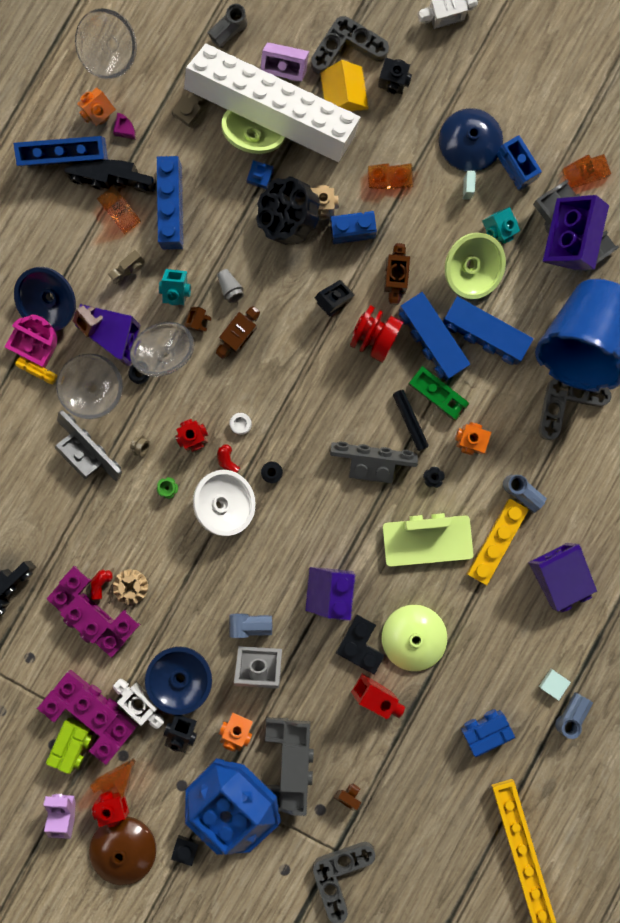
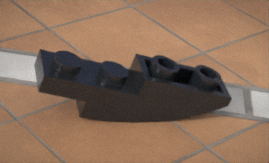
M121 160L85 161L68 166L64 171L71 182L78 185H83V183L90 184L91 187L97 190H103L104 188L111 190L113 182L120 187H134L135 190L147 193V191L154 192L156 186L152 176L137 173L138 170L134 163Z
M24 561L13 572L9 569L0 571V617L6 612L5 607L9 604L6 598L17 590L15 586L20 581L22 583L27 581L33 575L31 571L36 566L31 561Z

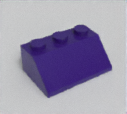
M597 195L557 198L543 262L573 270L595 269L609 205Z

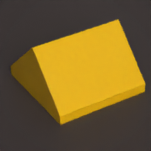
M340 60L320 73L324 100L351 112L368 109L361 66Z

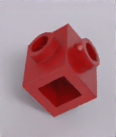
M186 420L180 423L181 427L176 429L178 435L175 438L180 448L184 447L187 451L195 452L204 448L203 444L208 443L206 427L204 424L200 425L197 420ZM193 431L194 437L191 439L187 438V433Z
M112 791L104 792L99 795V798L92 807L93 818L97 820L99 827L104 825L113 827L119 824L121 820L126 819L129 814L124 791L113 794Z

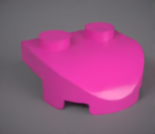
M38 315L17 319L12 325L14 330L5 348L45 368L57 346V336L54 328L47 320Z

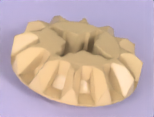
M129 569L122 571L116 576L113 583V594L118 598V601L126 605L136 604L143 600L147 594V579L137 570ZM136 580L133 586L136 592L129 591L124 594L127 588L124 582L131 583Z

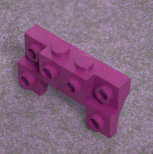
M73 566L46 599L61 612L60 615L64 618L63 621L67 626L76 628L80 632L79 636L85 642L96 643L112 658L141 624L129 616L126 610H123L113 620L85 593H82L92 580L80 572L77 566Z
M69 670L37 709L52 722H56L67 709L100 736L89 752L107 765L138 724L118 708L119 705L114 700L105 698L97 686L89 685L75 672Z

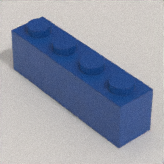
M102 136L13 143L16 164L21 167L108 160L106 139Z
M178 156L157 157L158 243L162 250L183 249L182 165Z
M423 292L400 306V313L398 314L400 320L404 322V325H409L412 330L410 332L412 338L416 343L420 342L424 348L422 350L424 356L428 361L432 360L436 366L434 370L440 379L444 378L447 381L470 365V362Z
M458 296L442 321L448 331L464 335L463 338L466 341L482 345L484 351L500 355L501 359L510 365H517L522 361L534 339Z

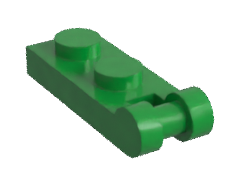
M423 366L408 383L454 421H457L460 417L459 413L462 409H466L469 405L468 401ZM451 399L456 403L453 408L447 405Z

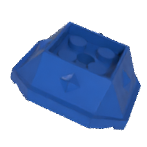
M216 758L186 789L185 824L217 855L251 852L279 826L281 821L278 812L277 796L244 764L224 762V760Z

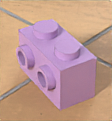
M267 42L262 50L260 69L274 76L288 78L292 81H302L306 74L309 51Z

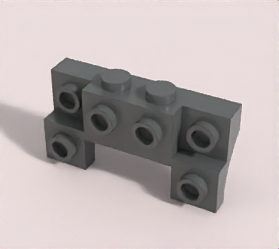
M568 180L546 192L533 203L546 221L544 225L548 234L557 198L580 196L579 194L576 195L568 185ZM607 230L603 232L596 264L619 248L609 238Z
M266 717L265 742L283 743L281 785H264L277 796L278 811L296 816H306L308 785H312L313 771H308L309 763H313L314 749H309L310 721Z

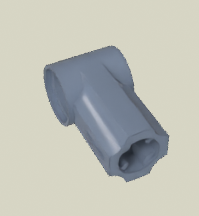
M508 475L503 481L504 490L512 494L533 513H536L545 504L547 498L529 484L524 476ZM515 478L519 481L517 490H513L511 482Z
M229 615L230 638H247L249 635H272V616Z
M574 692L563 715L559 716L556 720L555 726L557 731L569 739L579 737L582 731L581 725L593 702ZM571 722V730L565 732V725Z

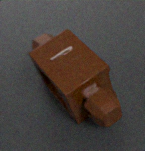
M396 243L392 255L389 254L387 258L384 292H389L388 301L391 305H399L402 293L405 294L408 287L410 256H405L406 247L402 243ZM399 266L398 271L402 273V277L398 279V282H395L396 278L393 277L391 272Z
M254 306L245 312L246 316L238 312L219 336L220 341L224 344L219 345L216 355L221 359L227 358L231 353L230 350L238 353L257 329L253 321L256 322L260 316V311Z

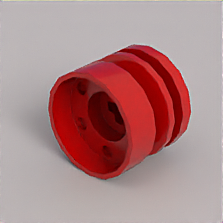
M370 305L361 315L353 330L350 347L355 349L358 342L362 341L363 343L359 351L363 352L370 345L372 346L370 357L383 363L404 322L390 316L383 323L381 322L383 311L380 310L376 318H373L372 315L376 307Z

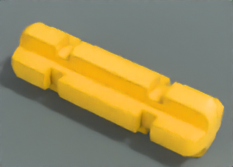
M22 356L16 361V367L51 385L57 380V374Z

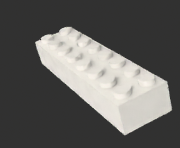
M205 44L186 67L185 90L334 161L339 162L355 137L360 116L311 92H307L292 83H288L273 74L267 73L254 65L248 64L233 55H229L214 46Z

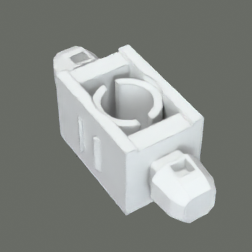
M431 0L429 7L418 12V19L423 24L430 23L432 20L434 29L463 21L467 11L475 9L478 1Z
M119 679L113 685L115 692L123 696L117 703L141 726L148 720V724L158 729L165 721L160 713L157 714L155 712L157 707L152 703L147 692L137 682L130 688L125 680ZM135 693L136 695L130 701H128L131 695ZM134 699L142 700L144 707L141 709L137 708L134 705ZM149 706L150 708L143 715L142 712Z

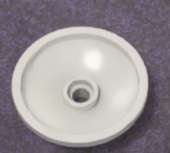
M218 470L207 474L196 486L193 495V508L199 523L207 531L219 536H231L240 533L250 524L255 513V496L251 486L241 475L229 470ZM217 501L221 504L220 508L216 506Z

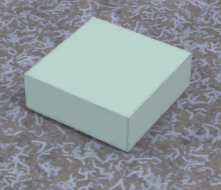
M475 171L466 172L463 199H471L475 192Z
M550 669L539 687L557 700H560L571 682Z

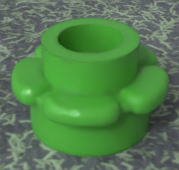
M171 477L159 480L157 493L166 499L174 497V494L178 492V485L175 483V480Z

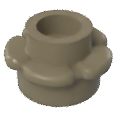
M144 436L134 438L130 445L132 454L134 456L136 454L144 456L149 450L150 441L146 440Z

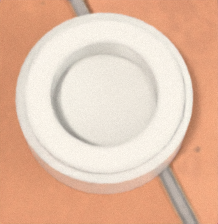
M237 413L230 420L231 430L238 435L247 434L252 427L251 419L244 413Z

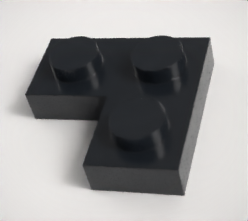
M356 614L336 650V654L375 675L385 656L366 644L376 624Z

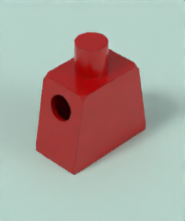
M363 673L351 691L361 706L385 719H389L391 714L400 718L405 711V706L398 703L399 699L392 691Z

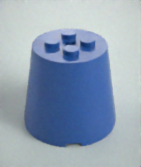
M590 279L576 286L535 349L538 363L540 366L545 365L550 370L549 375L571 387L587 391H599L600 388L606 387L612 390L620 385V284L604 279Z

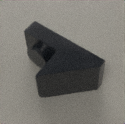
M340 279L320 291L314 298L325 313L332 317L355 294Z

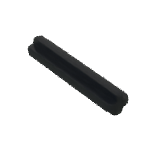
M404 390L394 392V400L417 450L426 449L429 445Z

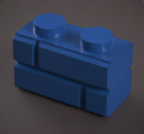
M520 135L501 145L496 154L510 178L515 181L514 184L518 191L535 182L542 173Z
M374 211L364 212V214L360 212L330 217L333 244L376 238L377 229Z
M490 710L484 714V718L478 721L476 719L469 720L464 724L465 727L461 729L475 758L515 739L514 733L501 710Z

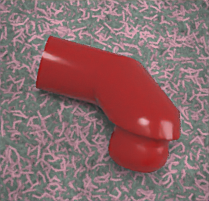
M227 444L222 445L217 451L220 467L224 470L238 473L241 468L233 463L230 458L232 448Z
M100 570L91 579V600L102 599V586L113 578L110 570Z

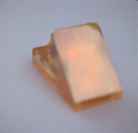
M605 154L590 158V155H586L562 169L565 180L569 181L568 185L571 189L607 178L611 175Z
M114 186L97 198L98 202L124 234L141 222L131 206Z
M132 758L96 778L90 785L93 793L99 790L102 793L106 792L115 784L123 798L128 791L136 763L135 759Z

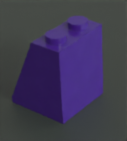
M95 308L92 315L95 318L102 315L103 319L96 327L94 334L89 337L126 366H131L140 324L133 316Z
M565 543L528 562L551 608L555 611L565 612L573 607V603L577 601L585 602L592 598L591 594L597 592L579 544Z
M310 567L305 611L331 619L351 620L355 573L347 570Z

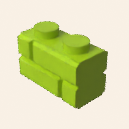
M73 718L66 719L46 764L58 768L67 774H71L75 768L79 769L84 759V756L81 755L84 747H89L93 736L90 735L92 730L84 723H80Z

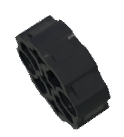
M294 177L274 179L258 199L257 225L265 232L266 237L284 245L289 243L299 244L306 240L308 234L318 224V208L320 206L318 194L311 190L310 185Z

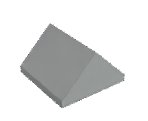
M238 646L234 686L279 688L282 649Z

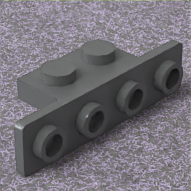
M63 410L58 412L57 421L70 434L55 446V449L84 479L102 467L115 481L119 480L122 474L120 465L106 455L102 446L96 445L91 440L90 434L76 424L72 415L66 414Z
M342 441L331 443V456L351 458L349 478L392 483L395 464L417 467L418 465L417 454L409 450L395 451L387 447L372 448L365 444L357 446Z

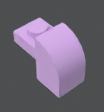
M63 794L45 797L44 807L48 815L44 832L49 838L71 839L75 819V797Z

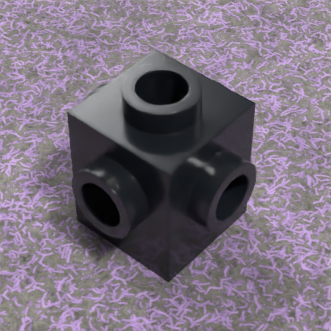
M385 58L379 77L378 88L385 89L391 94H402L404 87H409L412 74L409 73L410 64H406L405 61L400 59Z
M175 715L172 724L168 723L163 736L167 737L165 746L169 747L172 751L186 753L189 745L193 747L198 733L194 732L197 721L182 715Z

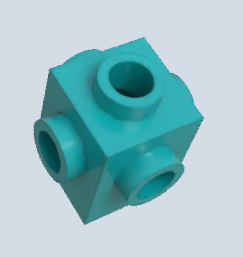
M510 207L482 220L486 234L494 237L498 242L501 241L502 244L510 242L514 239L513 235L520 232L518 221Z
M165 270L162 281L159 282V294H162V303L171 305L185 304L186 298L191 295V284H188L187 271Z

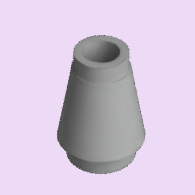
M224 269L217 274L224 299L228 300L229 303H234L244 296L243 287L228 269Z

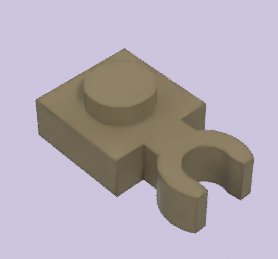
M192 92L190 98L184 95L172 111L173 116L189 127L192 126L202 112V107L199 105L207 101Z
M134 250L119 263L120 266L113 269L108 275L118 284L127 274L129 276L131 273L138 272L142 268L144 260Z

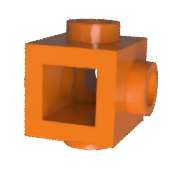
M98 88L83 94L80 98L81 101L77 103L81 109L79 114L87 123L91 122L95 126L104 124L109 119V115L116 110L106 95Z
M470 422L469 425L465 424L462 429L458 428L455 440L458 441L456 447L462 448L461 452L468 455H474V453L484 454L492 432L483 430V426L477 423Z
M232 713L229 722H223L219 731V735H222L220 743L224 744L223 747L232 752L240 751L243 745L247 747L252 737L249 730L253 721Z

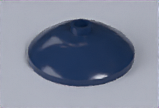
M475 108L462 109L453 113L444 122L439 135V147L444 159L454 168L465 172H477L489 167L498 158L496 154L501 145H503L502 130L495 118L489 113ZM470 132H475L477 136H471Z
M34 267L23 272L16 281L14 301L22 318L38 315L47 320L55 331L61 330L71 322L76 309L75 295L69 282L60 273L48 267Z
M177 646L163 650L150 662L145 675V688L152 703L160 710L173 715H183L198 709L206 701L212 687V672L208 662L200 653L187 647ZM177 675H184L185 680L179 681Z

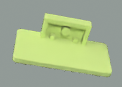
M445 513L431 514L432 519H423V515L409 516L410 521L384 523L383 537L386 564L388 566H401L473 558L470 518L466 515L445 517Z

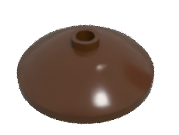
M127 816L126 819L121 820L119 824L113 827L104 825L97 829L90 843V861L95 872L108 883L121 886L136 883L148 874L154 864L156 857L155 838L151 830L142 821ZM116 854H122L123 859H118Z

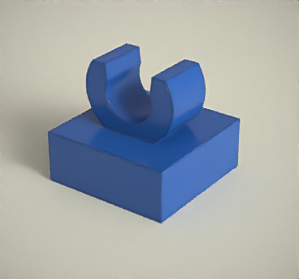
M253 160L247 177V183L267 189L274 167Z

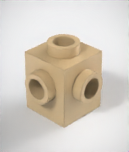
M326 185L311 188L314 193L318 194L320 200L318 208L319 219H328L330 216H334V209H338L339 204L338 195H334V188H329Z

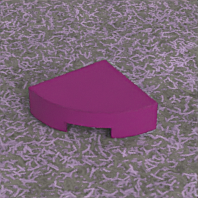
M117 113L113 131L114 136L135 140L136 132L133 124L125 115Z

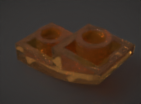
M389 163L368 166L369 188L400 189L414 187L412 164L390 166Z

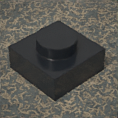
M178 835L171 860L192 866L200 841Z

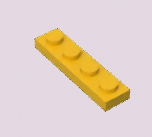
M510 498L507 500L469 568L467 575L488 585L528 513V508Z

